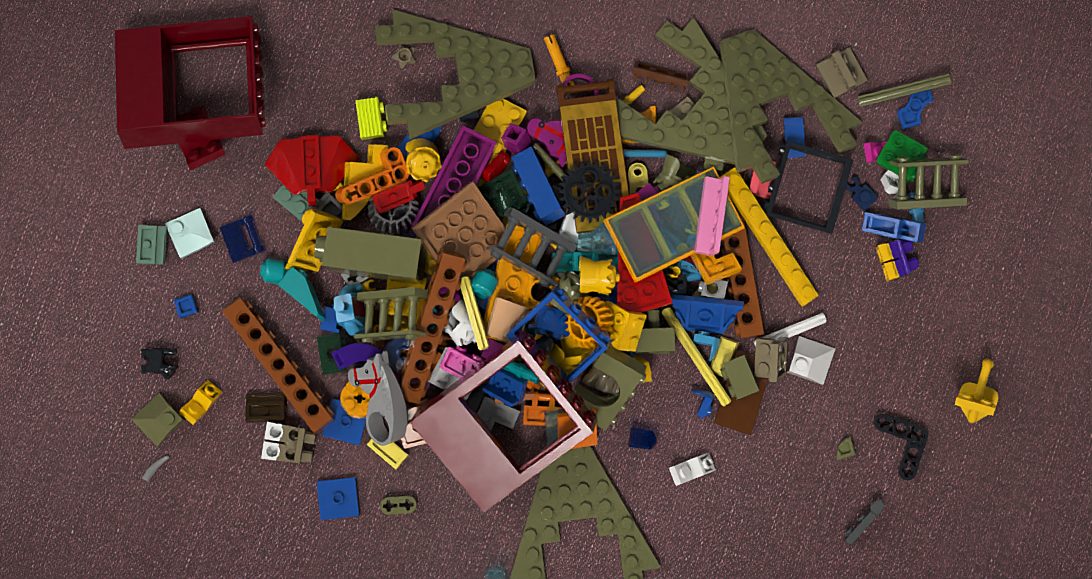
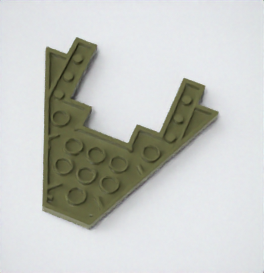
M392 10L393 25H375L377 45L434 43L436 58L455 57L459 84L441 85L442 101L387 104L385 106L387 125L407 124L409 139H413L535 85L536 80L531 50L529 48L397 10Z
M694 18L691 19L683 31L666 21L655 35V38L700 68L690 80V84L704 94L683 120L666 110L656 124L616 97L621 139L735 165L722 62ZM759 125L754 127V130L763 143L767 138V134L762 126Z
M754 29L723 39L720 42L737 173L753 168L761 184L776 179L780 175L754 127L765 124L768 120L760 106L785 96L789 98L796 112L812 106L839 154L857 146L849 130L859 127L862 124L861 120Z
M590 446L570 449L541 470L510 579H545L541 544L560 542L558 522L595 517L599 537L618 534L623 579H643L642 570L660 568L658 561Z

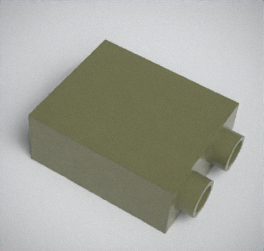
M328 227L326 236H317L314 257L322 262V266L332 273L423 285L427 250L422 239Z

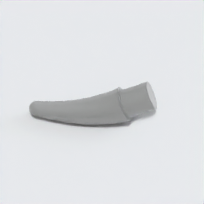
M166 455L150 465L142 479L149 482L157 469L169 459V456Z

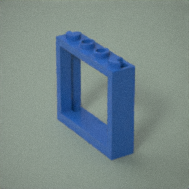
M557 285L506 336L512 340L523 331L521 328L554 298L599 344L568 375L548 356L547 359L550 363L555 364L559 368L563 379L571 382L608 349L613 341L610 339L609 334L606 331H602L597 326L596 321L589 317L582 307L574 302L564 289Z

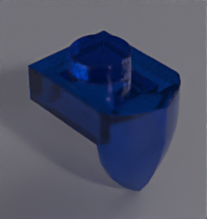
M631 427L628 441L629 447L650 450L656 446L658 440L652 430Z

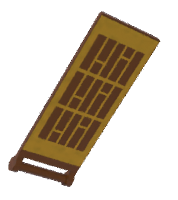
M614 79L569 86L556 85L567 169L573 171L572 165L574 164L579 168L580 161L585 166L588 160H590L591 166L596 161H598V167L605 164L604 170L611 169L612 171L609 175L617 176L613 182L620 183L615 189L621 192L615 194V196L618 198L628 196L629 190ZM600 89H608L609 93L564 99V94ZM586 173L584 176L585 181L592 183L593 176ZM600 179L591 188L586 189L587 192L577 201L578 205L587 196L592 195L591 191L601 183ZM572 187L571 194L574 197H579L580 190L577 187ZM599 187L598 193L600 196L605 197L607 190L604 187ZM586 201L585 208L592 211L593 203ZM619 201L613 202L617 208L610 207L611 215L605 212L606 218L619 213ZM579 216L575 219L577 234L608 230L600 216L599 222L596 223L594 218H592L590 224H588L587 218L582 223ZM619 222L615 223L617 229H619Z

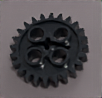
M590 160L586 162V166L580 161L579 168L575 164L572 165L573 171L567 169L566 173L568 176H561L565 182L558 184L563 188V190L557 192L563 195L558 201L565 202L561 208L569 209L566 213L567 215L574 213L573 220L579 216L581 223L585 218H587L588 224L592 222V218H594L596 223L599 222V216L603 220L606 219L605 212L611 215L610 207L617 208L613 202L620 200V198L615 196V194L621 192L615 189L620 183L613 182L617 176H610L609 174L612 170L605 171V164L598 167V161L593 166H591ZM586 173L593 176L592 183L585 181L584 176ZM600 179L601 183L591 191L592 195L587 196L578 205L577 201L587 192L586 189L591 188ZM572 187H577L580 190L579 197H574L571 194ZM599 187H604L607 190L605 197L599 195ZM586 201L593 203L592 211L585 208Z

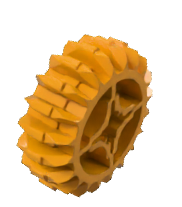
M592 296L578 298V301H574L582 307L589 317L596 321L597 326L602 331L607 333L613 331L610 328L614 323L610 319L613 314L609 313L610 307L605 306L606 302ZM565 314L568 320L564 323L568 324L566 331L570 332L568 337L573 339L572 343L578 344V347L597 348L599 344L570 314Z

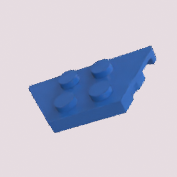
M670 294L675 313L681 320V325L685 330L723 334L728 325L734 321L736 314L739 310L742 311L744 301Z

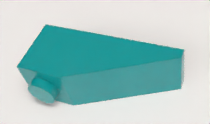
M291 267L277 285L324 322L326 319L313 284L307 279L309 275L302 269L297 271Z

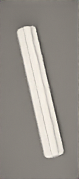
M820 313L761 338H789L824 324L827 320L825 315Z

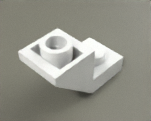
M709 452L669 468L676 486L716 470Z

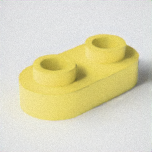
M634 163L629 167L630 195L635 194L637 188L642 189L648 184L647 169L641 163ZM636 169L641 171L639 176L634 174Z

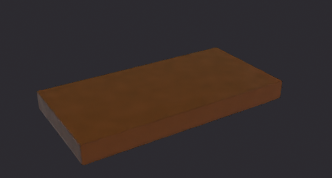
M737 350L734 359L745 355L754 377L755 356ZM754 377L759 391L739 400L730 396L727 388L730 384L727 379L724 390L731 399V402L726 406H722L720 403L714 424L751 435L768 378Z

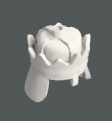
M461 299L448 314V325L443 328V331L449 334L457 346L468 345L471 341L476 343L465 302Z

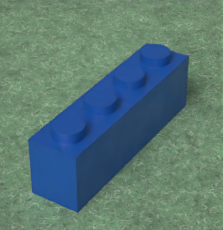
M529 147L512 156L514 164L511 166L515 174H519L521 177L519 183L522 189L528 192L526 196L531 206H535L536 210L533 212L537 220H542L547 226L565 216L566 213L561 208L562 205L558 201L559 199L534 149Z

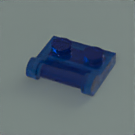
M252 215L220 227L233 263L265 252L264 246L260 244L254 228ZM246 225L254 247L252 250L248 249L241 226Z

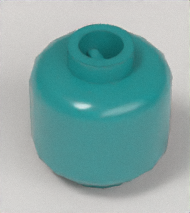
M267 258L265 262L261 263L260 277L266 283L278 284L289 270L285 269V262L283 260Z
M484 269V271L478 270L474 274L471 285L475 296L485 299L493 295L498 285V279L494 276L495 273L493 271Z

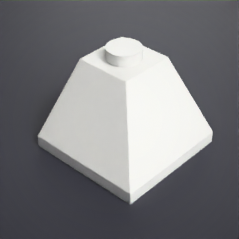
M799 336L787 373L823 385L835 348Z

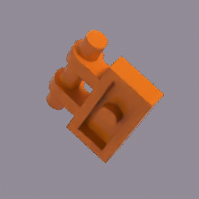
M534 391V397L528 399L532 400V406L524 405L523 425L557 427V414H562V407H555V402L557 401L551 394ZM538 401H549V407L538 406Z

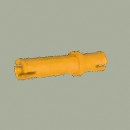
M555 34L550 35V39L545 37L544 41L556 67V75L560 77L563 83L571 76L570 67H567ZM573 80L568 82L569 85H575Z

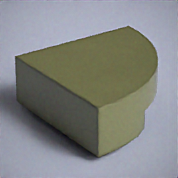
M851 437L845 438L838 445L836 460L856 455Z

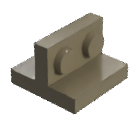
M850 48L842 52L837 51L830 58L816 64L819 74L834 98L868 81Z
M779 337L778 339L756 338L754 377L769 378V382H778L786 376L788 337Z

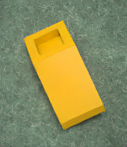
M207 380L197 389L193 398L180 409L179 414L194 425L210 409L222 394V391Z

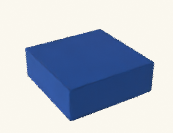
M192 294L174 300L180 319L198 313Z

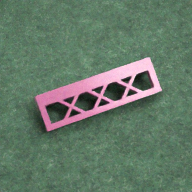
M706 176L704 178L694 253L714 256L720 251L730 177L723 176L717 179Z

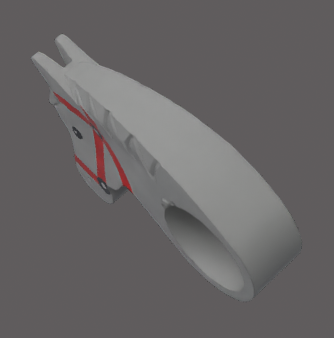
M383 351L381 355L380 353L376 354L375 357L367 359V363L351 368L348 372L350 384L354 387L360 386L370 396L366 415V427L372 440L381 446L402 439L407 429L405 400L399 383L389 367L388 353ZM383 416H385V419L388 423L389 432L386 430L384 426Z

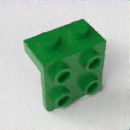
M895 130L886 142L876 162L899 176V167L890 165V161L897 160V157H908L909 160L927 159L928 155L925 153L928 148ZM916 166L907 167L906 185L909 180L914 181Z

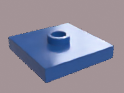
M332 398L330 409L334 413L332 417L335 421L324 428L322 436L360 446L366 417L359 419L349 416L342 408L340 400Z
M356 477L317 481L320 520L359 516Z

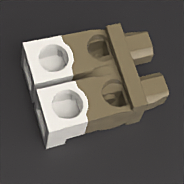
M267 422L264 439L283 442V444L264 441L261 459L301 464V462H312L313 452L304 451L303 448L304 443L315 444L316 434L302 428Z

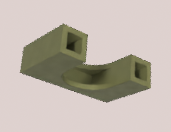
M611 345L595 360L594 367L613 377L620 387V392L614 396L602 397L579 384L574 390L576 395L579 394L584 399V405L588 409L595 408L597 426L605 431L609 425L613 426L618 419V412H623L628 402L626 400L628 397L632 398L637 391L635 387L638 383L641 385L646 378L644 373L646 365Z

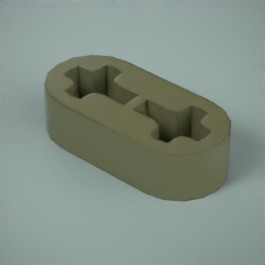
M411 496L387 497L380 503L381 511L387 515L409 514L417 508V502ZM406 499H410L414 506L407 510L406 507H400V503H406ZM388 500H390L391 504H397V507L391 508L390 512L384 508V504H387Z

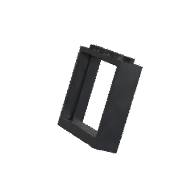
M786 141L784 145L781 144L779 149L780 162L775 164L780 175L774 179V182L770 181L768 187L770 197L769 200L765 199L763 211L772 218L833 234L853 160ZM790 149L842 164L825 226L772 211Z

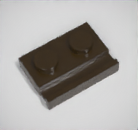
M246 394V423L285 422V394Z

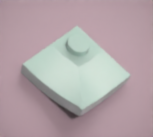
M201 208L165 223L181 259L214 243Z

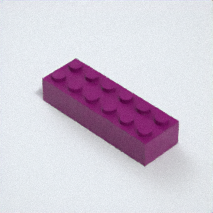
M462 125L411 226V230L469 182H474L476 187L478 186L483 172L497 148L496 141Z

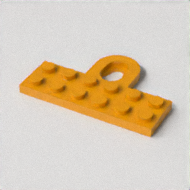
M515 227L503 250L504 252L513 256L525 233L524 227ZM537 234L531 236L520 258V261L528 266L541 242V237ZM502 258L497 262L494 275L498 279V285L493 295L488 299L483 325L485 332L496 298L513 302L530 310L540 302L534 300L531 295L532 286L540 280ZM553 276L551 279L558 282L559 284L560 279L556 276ZM550 286L549 289L553 290L556 286ZM549 302L546 306L552 307L554 305ZM487 336L488 339L504 342L499 339Z

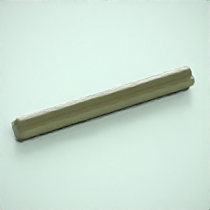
M947 73L858 96V103L860 107L950 85L952 84L951 76Z

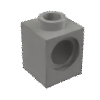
M700 280L698 292H701L700 297L724 299L728 281L719 280L711 283L717 287V292L711 294L707 291L708 285H706L705 281Z

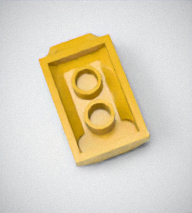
M309 209L302 216L304 226L285 269L290 270L293 267L297 271L302 269L303 271L313 270L318 272L322 262L314 257L317 236H326L328 227L340 228L343 223L341 219L327 212Z

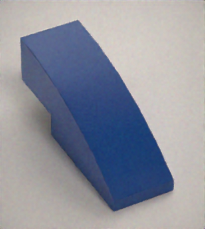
M865 212L862 231L896 239L923 242L927 223Z

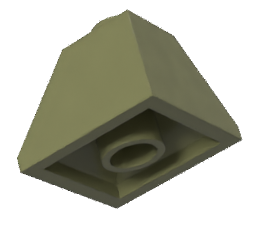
M158 393L131 419L157 447L186 421L161 393Z

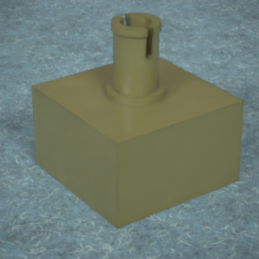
M660 310L647 311L648 328L642 329L636 348L637 355L673 354L675 352L674 328L660 327Z

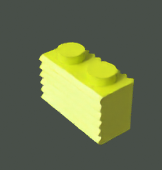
M378 97L355 100L361 140L384 137V132H387L386 120L382 121L381 113H385L383 102H380Z

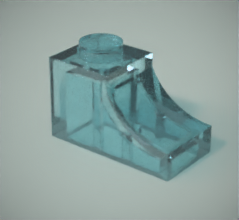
M600 223L599 227L592 232L578 234L577 250L616 255L617 247L605 223Z

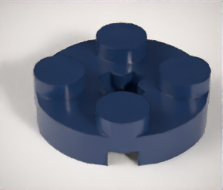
M405 338L391 339L387 343L384 351L388 353L389 367L396 372L402 371L405 356L399 357L400 351L408 350L411 340H405ZM418 360L415 365L420 366L422 360Z

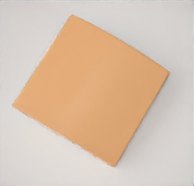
M496 298L487 325L486 335L508 343L510 339L506 336L507 333L529 313L530 309L501 298Z

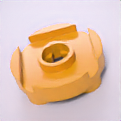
M348 382L340 396L342 408L353 418L360 419L366 417L370 396L360 386L354 387ZM362 395L365 400L357 403V399H354V397Z

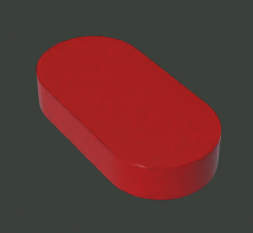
M504 151L500 152L484 170L482 180L488 184L494 182L508 166L510 155Z

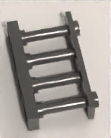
M507 208L504 216L509 218V223L497 246H487L486 250L491 252L490 255L498 260L502 258L537 278L542 286L547 288L557 286L558 282L551 278L563 255L575 252L578 245L514 208ZM521 225L525 227V233L513 256L503 250L515 227ZM537 234L541 237V242L528 266L521 262L520 258L531 236ZM552 243L557 246V252L544 275L535 269L548 244Z

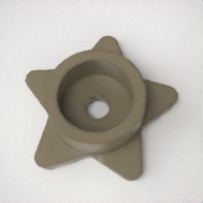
M400 44L398 52L392 55L394 60L399 61L401 69L406 64L416 63L412 56L415 48H405Z

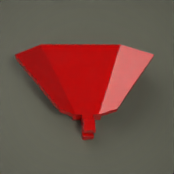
M319 135L300 136V138L281 139L265 162V166L293 196L307 192L309 207L317 206L316 191L332 193L344 179L345 162L357 163L360 158L339 136L319 137Z

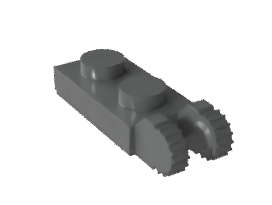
M874 501L869 507L870 513L868 515L864 513L857 520L860 524L855 529L851 527L844 535L847 537L844 542L848 546H851L884 508L883 501Z

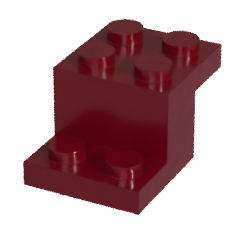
M202 105L194 107L188 113L177 115L179 122L208 119L209 115L205 106ZM220 139L178 144L190 170H194L225 155Z

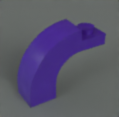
M355 343L341 347L331 353L340 370L354 363L365 364L367 359L375 357L378 353L381 355L383 352L369 344Z

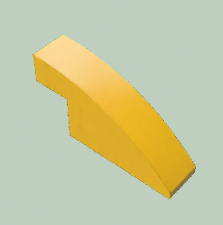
M368 145L367 163L345 162L344 186L383 170L384 167L380 159V153L384 148H388V145ZM365 183L360 187L362 193H365L367 190ZM346 192V195H344V198H347L348 195H350V194H355V193H354V192ZM371 196L352 204H343L342 219L352 220L365 207Z

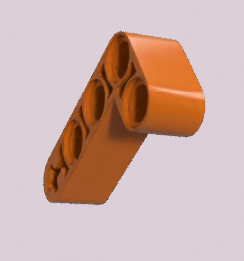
M395 147L384 148L380 153L384 169L340 187L335 194L337 201L342 204H352L406 181L409 174L401 151ZM390 151H392L394 154V159L392 161L388 159V153ZM397 169L401 172V176L398 179L395 177ZM380 176H382L384 179V183L382 186L378 184V178ZM363 183L367 186L365 193H362L360 189ZM346 192H354V193H355V194H350V195H348L347 198H344V195H346Z

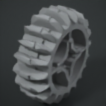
M416 197L414 200L407 202V206L402 204L395 207V209L392 208L380 213L383 216H387L389 220L384 219L377 213L372 198H370V205L367 207L371 224L375 225L377 230L382 228L384 234L388 230L391 235L393 231H397L400 235V230L402 229L407 232V226H412L419 213V203L416 201Z

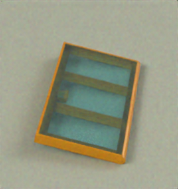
M714 167L603 220L635 283L694 254L704 178L707 176L720 179ZM728 193L721 240L744 229V225Z

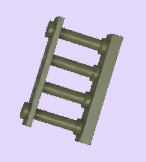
M951 154L950 158L909 160L908 157H897V160L890 161V165L899 167L898 195H896V198L889 199V207L913 209L967 206V198L960 196V193H958L959 164H968L969 160L961 158L959 154ZM934 165L933 193L930 197H925L923 194L924 166ZM942 165H951V191L948 193V196L941 194ZM916 166V194H914V197L908 198L906 195L907 167Z
M410 287L358 292L357 300L364 302V305H366L364 334H354V338L362 340L364 344H373V341L405 338V340L414 341L417 340V337H425L424 332L416 331L417 302H419V299L428 297V290ZM405 300H408V330L401 331L402 305L405 303ZM390 301H393L395 303L393 331L386 332L388 304H390ZM376 303H379V332L372 333L373 309Z

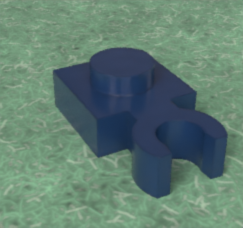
M853 177L852 181H854L855 186L850 187L847 184L845 189L854 193L851 199L864 212L878 197L866 184L861 188L859 180Z

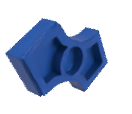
M930 90L911 94L907 105L896 112L902 130L921 125L920 116L923 108L934 101Z

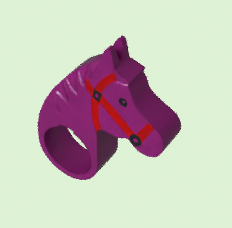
M574 74L569 76L561 85L566 86L568 82L576 79L587 83H594L595 81L585 74ZM592 90L593 96L599 95L598 90ZM540 119L530 120L526 127L529 136L543 143L549 152V156L557 158L560 167H564L566 155L561 120L549 121L548 123H544Z

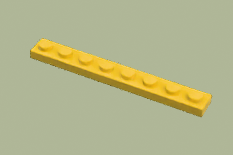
M732 168L720 176V178L723 176L730 177L728 186L729 197L801 307L805 306L819 296L740 174L737 173L736 168Z

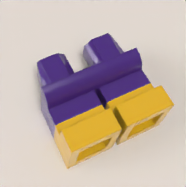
M897 240L876 247L880 263H884L882 269L887 282L908 275L919 267L916 257L909 260L906 258L905 253L914 250L912 242L909 240L902 242Z

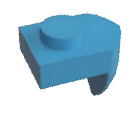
M699 331L698 334H694L693 343L711 346L709 361H711L719 349L721 339L711 337L708 332Z

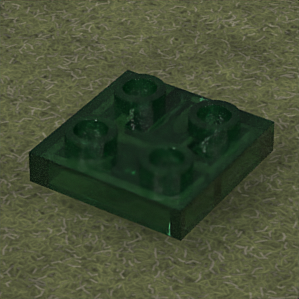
M512 169L478 187L499 219L505 217L504 213L507 208L518 210L529 203Z

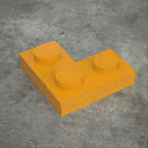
M698 253L690 255L706 285L739 273L742 269L733 253L718 259L715 256Z

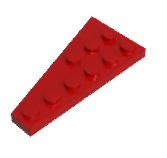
M639 193L620 198L619 212L641 202ZM637 212L619 221V234L638 271L641 272L659 263L660 260L652 235L641 213ZM618 251V274H620L619 282H617L618 306L627 311L643 313L673 303L663 270L635 283Z

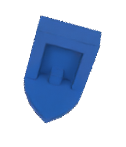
M691 390L692 393L704 398L696 416L704 419L705 416L709 417L713 406L710 404L715 394L705 390Z

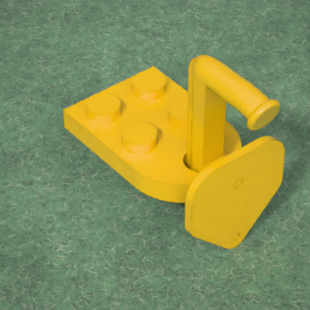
M991 359L983 360L978 383L967 382L963 384L956 397L955 405L961 407L969 423H975L987 415H994L998 402V393L993 388L986 387L990 370L994 366Z

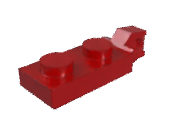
M412 180L371 195L377 213L380 214L414 200L417 197L416 192L426 188L421 180L412 183Z

